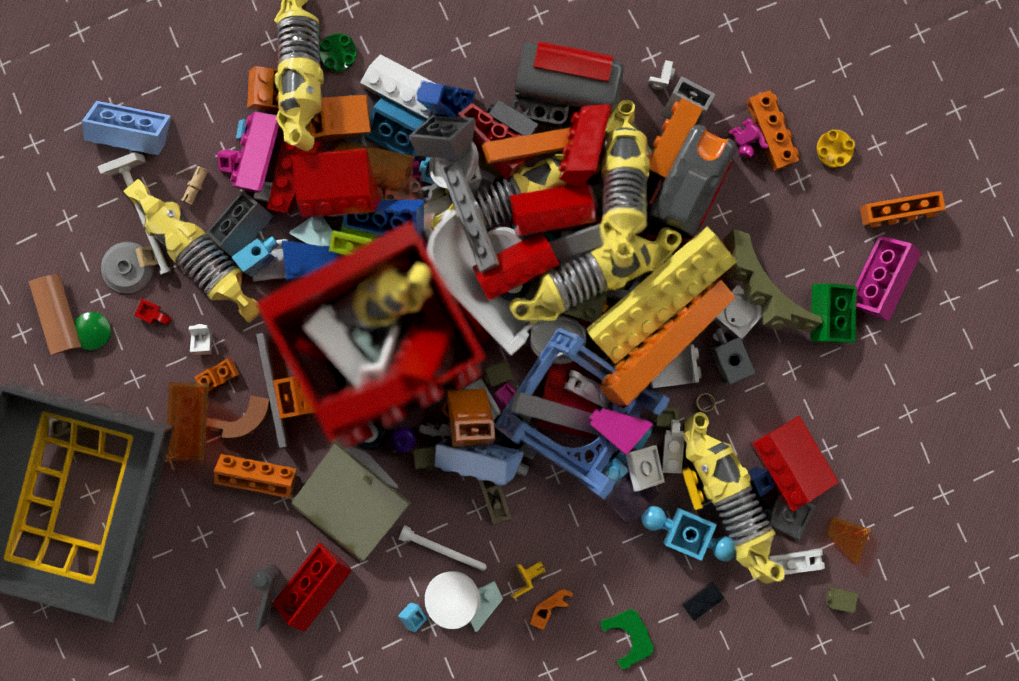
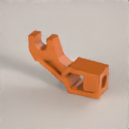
M559 589L539 604H536L530 624L544 630L552 614L551 609L555 606L568 607L569 603L565 602L563 597L566 595L572 597L573 592ZM539 609L548 610L545 618L537 615Z

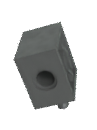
M722 328L716 329L715 333L720 343L708 349L724 384H732L756 374L741 338L727 340ZM731 356L734 359V363L732 365H730L729 359Z

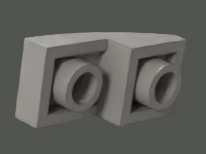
M426 422V425L422 424L420 426L419 432L435 436L451 435L450 422L442 423L440 430L437 429V425Z

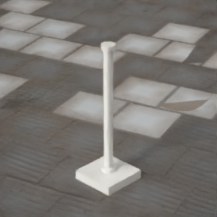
M134 152L98 166L100 174L104 175L122 174L127 187H129L134 182L130 174L131 168L147 162L144 155ZM136 203L135 207L144 227L146 214L142 205ZM147 234L161 268L160 274L172 271L171 267L167 265L157 238Z

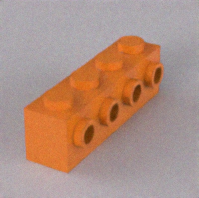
M771 90L750 97L746 104L754 123L761 129L765 142L768 144L765 152L773 172L797 163L799 161V152L796 147H793L791 142L792 134L785 127V117L778 109L776 95L772 94Z
M684 98L679 102L675 101L670 110L673 114L670 119L666 118L661 128L664 131L661 137H656L652 145L655 149L652 154L649 153L648 155L650 173L660 178H666L689 130L695 125L703 108Z
M942 191L869 203L860 207L863 226L870 225V228L880 227L883 222H888L889 225L901 223L900 220L906 218L908 222L919 220V216L926 215V218L938 216L939 212L946 210Z
M221 454L214 469V484L291 498L296 483L297 469Z

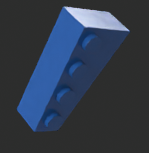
M422 81L417 90L416 100L434 115L457 117L458 113L473 103L476 92Z
M381 200L375 212L343 214L344 228L383 236L411 221L420 238L424 233L425 200Z
M282 240L286 281L300 280L345 256L344 254L329 251V247Z

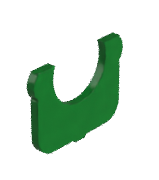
M628 609L611 618H604L600 622L604 633L611 628H621L628 632L631 637L632 646L629 653L625 657L617 659L621 669H628L632 664L653 653L654 647L648 636V630L635 610Z

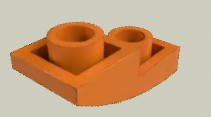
M227 358L194 378L202 393L205 394L233 379L240 373L232 358Z

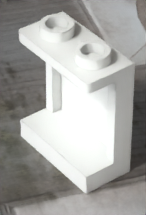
M694 344L688 345L650 382L651 388L699 382L701 369L697 367L696 359H699L698 348H694Z

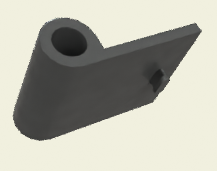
M273 564L265 565L252 576V585L258 590L265 591L254 631H259L271 619L269 614L280 577L279 568Z

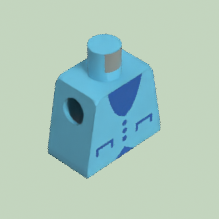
M273 236L265 242L256 239L233 255L232 258L244 273L253 277L275 258L271 251L277 248L279 244Z

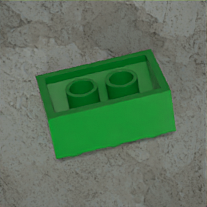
M834 283L812 284L811 313L821 316L822 324L810 333L811 342L855 343L857 286Z

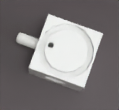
M736 285L730 290L736 298L714 321L721 326L720 328H722L724 334L727 331L732 337H740L742 340L763 315L761 305L745 301L744 290L739 285ZM715 333V334L713 335V338H714L716 341H719L718 338H717V335H716V333Z

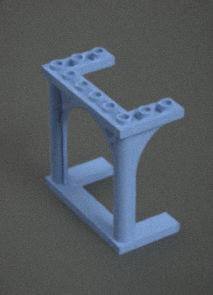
M558 327L517 389V392L532 395L559 352L597 376L601 381L606 375L612 374L616 369L582 345L585 341L583 338ZM645 387L625 408H619L612 403V411L639 418L641 410L645 408L660 415L667 408V403L670 399L657 391ZM514 394L494 424V427L516 443L519 441L523 442L577 477L578 481L603 499L610 495L615 482L601 472L608 466L610 458L618 448L603 435L582 447L571 448L555 443L518 419L519 413L511 411ZM587 450L593 452L590 462L585 460V452ZM577 452H580L579 457L574 456V455H575Z

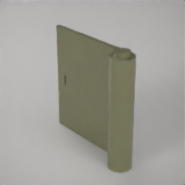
M337 442L329 450L300 491L297 490L290 498L292 500L291 505L362 563L411 503Z

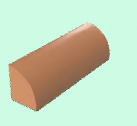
M60 274L43 276L29 281L50 355L63 354L81 347Z

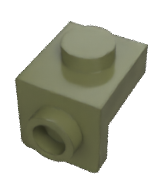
M667 407L660 415L652 412L651 420L655 422L654 426L671 427V420H679V408Z

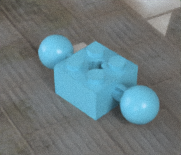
M657 506L647 507L641 515L642 524L646 529L657 531L663 528L667 530L663 541L666 546L702 561L707 548L712 549L715 557L721 561H730L737 554L732 538L722 536L716 539L712 537L717 524L677 507L672 520L666 518L664 511ZM691 529L693 536H688L687 538L686 532Z

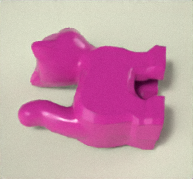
M752 118L742 122L743 126H745L744 131L740 126L729 131L739 145L738 155L740 158L748 159L756 156L754 148L750 145V143L756 140L759 141L763 149L768 148L761 129L754 123Z

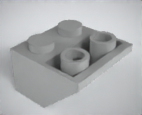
M681 76L661 115L670 119L673 114L670 111L675 101L679 102L684 98L703 108L695 125H699L715 94Z

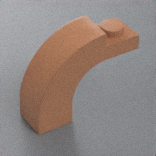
M250 396L248 409L242 418L230 422L210 417L206 418L205 426H210L209 430L221 432L223 429L222 437L225 438L248 435L257 430L266 421L271 410L270 400L264 397Z

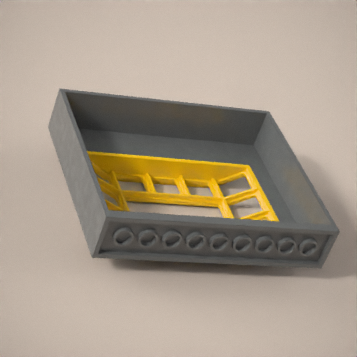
M17 382L0 385V592L114 622L126 608L174 426ZM50 417L71 423L70 442L48 435ZM78 425L100 432L98 450L77 444ZM106 433L128 439L124 457L105 452ZM46 443L68 449L62 472L41 466ZM75 451L122 463L101 545L54 532ZM39 472L60 478L54 501L33 495ZM31 502L52 507L47 530L26 525ZM23 531L44 537L35 561L13 555ZM51 539L72 544L71 551L62 569L42 563ZM79 547L99 552L92 576L70 571Z

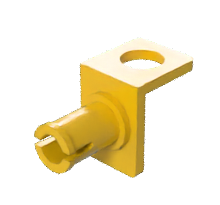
M541 561L526 570L521 564L516 565L526 586L510 595L512 598L515 599L534 588L531 580L546 572L545 568L542 567Z

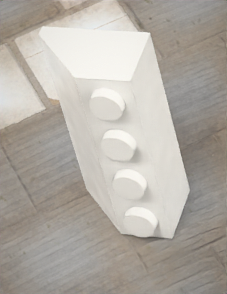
M381 54L368 67L360 82L363 89L380 98L385 97L426 120L434 115L416 100L417 90L421 82H434Z
M322 302L303 317V328L355 387H359L362 365L375 364V362L355 341L354 337L348 332L350 329L343 320L340 322L335 317L336 312L330 305L325 306Z

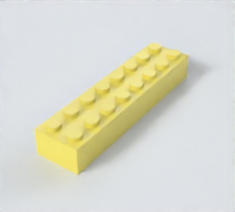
M706 227L586 330L598 346L616 364L737 261L718 237Z

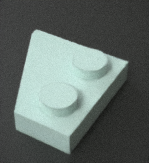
M315 216L309 218L289 233L306 244L330 247L333 230L323 216Z
M359 327L355 328L352 331L355 341L376 364L379 363L383 349L372 341V337L366 330L363 332Z
M495 581L478 588L480 606L477 615L471 621L475 632L481 628L503 600Z

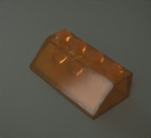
M341 141L334 150L367 149L377 188L406 194L415 156L347 141Z
M169 382L167 424L174 426L165 460L205 461L209 383Z

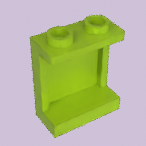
M343 222L341 232L333 231L331 234L329 251L347 255L378 239L379 236L344 228Z

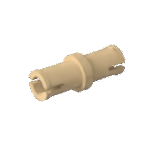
M197 166L191 181L187 183L188 188L181 201L191 206L193 205L198 192L203 188L202 184L209 171Z

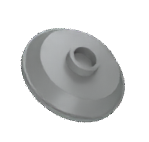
M120 242L108 249L101 262V273L104 281L110 288L117 292L128 294L140 291L149 283L153 275L154 266L140 268L135 249L143 246L134 242Z

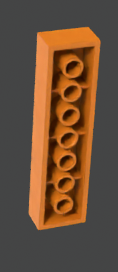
M722 280L712 282L653 334L642 341L643 344L639 348L635 347L630 351L629 357L625 361L619 362L615 367L616 370L612 374L606 375L598 388L614 405L627 406L736 298Z

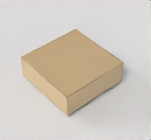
M152 246L135 249L140 268L159 265Z

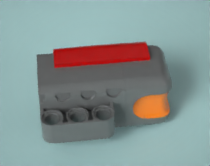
M538 41V45L524 42L512 108L515 110L516 107L523 106L526 109L523 113L524 116L537 124L560 128L566 123L568 111L578 112L582 106L609 104L611 105L610 114H612L619 104L625 73L624 65L618 60H613L611 55ZM538 109L543 110L545 113L541 118L536 117L534 114ZM560 113L564 119L562 121H555L553 115Z
M703 125L693 126L689 130L666 178L661 177L647 205L649 208L646 215L647 222L660 229L670 227L678 232L681 238L692 239L696 231L701 228L733 163L731 160L736 151L735 142L729 138L722 139L716 134L708 132Z

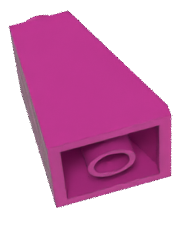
M596 409L589 417L591 420L589 424L626 455L653 425L648 421L607 409H601L600 411Z

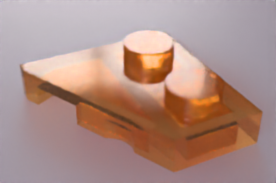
M832 515L826 534L854 563L859 564L871 529Z

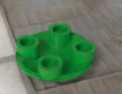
M341 33L331 34L320 43L319 56L321 62L328 69L344 71L354 64L357 57V48L354 41L348 35Z
M84 313L74 322L81 347L84 349H99L112 336L108 320L100 313Z

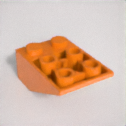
M254 66L249 70L247 108L279 111V89L275 85V74L278 72V69Z
M367 95L323 97L322 110L307 124L308 132L314 137L315 141L322 143L371 133Z
M295 376L273 380L280 419L315 413Z
M447 390L452 447L491 445L496 438L494 420L486 390Z

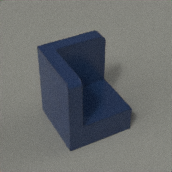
M754 467L748 471L751 477L749 481L752 487L751 494L761 497L775 487L768 470Z

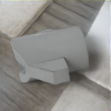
M434 183L431 186L422 187L419 193L426 204L443 197L444 189Z

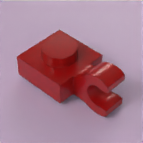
M141 299L134 314L135 317L151 324L158 320L169 325L172 317L159 312L161 306L145 299Z

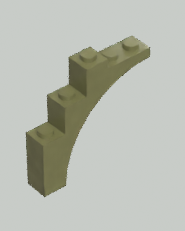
M733 229L723 239L726 249L737 261L726 271L727 277L743 281L745 301L761 305L765 326L780 330L786 325L811 333L822 324L821 316L798 306L773 284L756 257L750 234Z

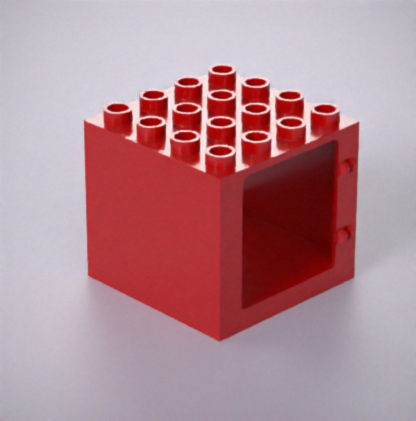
M411 221L256 302L330 442H342L345 448L355 447L373 437L374 435L369 427L381 421L383 427L390 428L408 418L404 408L418 401L423 410L443 399L444 392L441 388L452 382L456 391L476 381L482 374L479 366L485 357ZM404 258L409 259L410 262L418 261L420 265H424L431 270L430 283L455 325L452 329L454 331L452 338L455 342L453 350L457 357L452 366V371L412 392L409 401L327 432L317 407L322 403V399L328 397L332 391L340 387L337 385L335 377L325 360L298 351L294 347V343L299 338L317 344L303 328V317L322 302L325 306H328L356 290L362 281L372 277L375 271L393 261Z

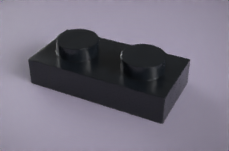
M711 582L683 602L682 606L694 621L725 598L714 582Z

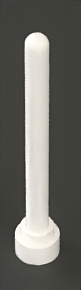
M404 525L398 540L403 542H410L411 540L481 571L487 568L485 563L414 534V531L408 526Z

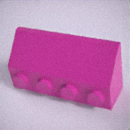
M253 112L251 116L248 115L245 126L248 128L246 134L243 133L240 144L243 145L242 150L237 153L235 160L237 168L236 171L233 170L230 181L233 182L232 187L251 193L262 191L279 128V123L276 119L277 115Z
M879 235L855 285L857 286L856 309L873 317L889 321L921 252L911 243Z

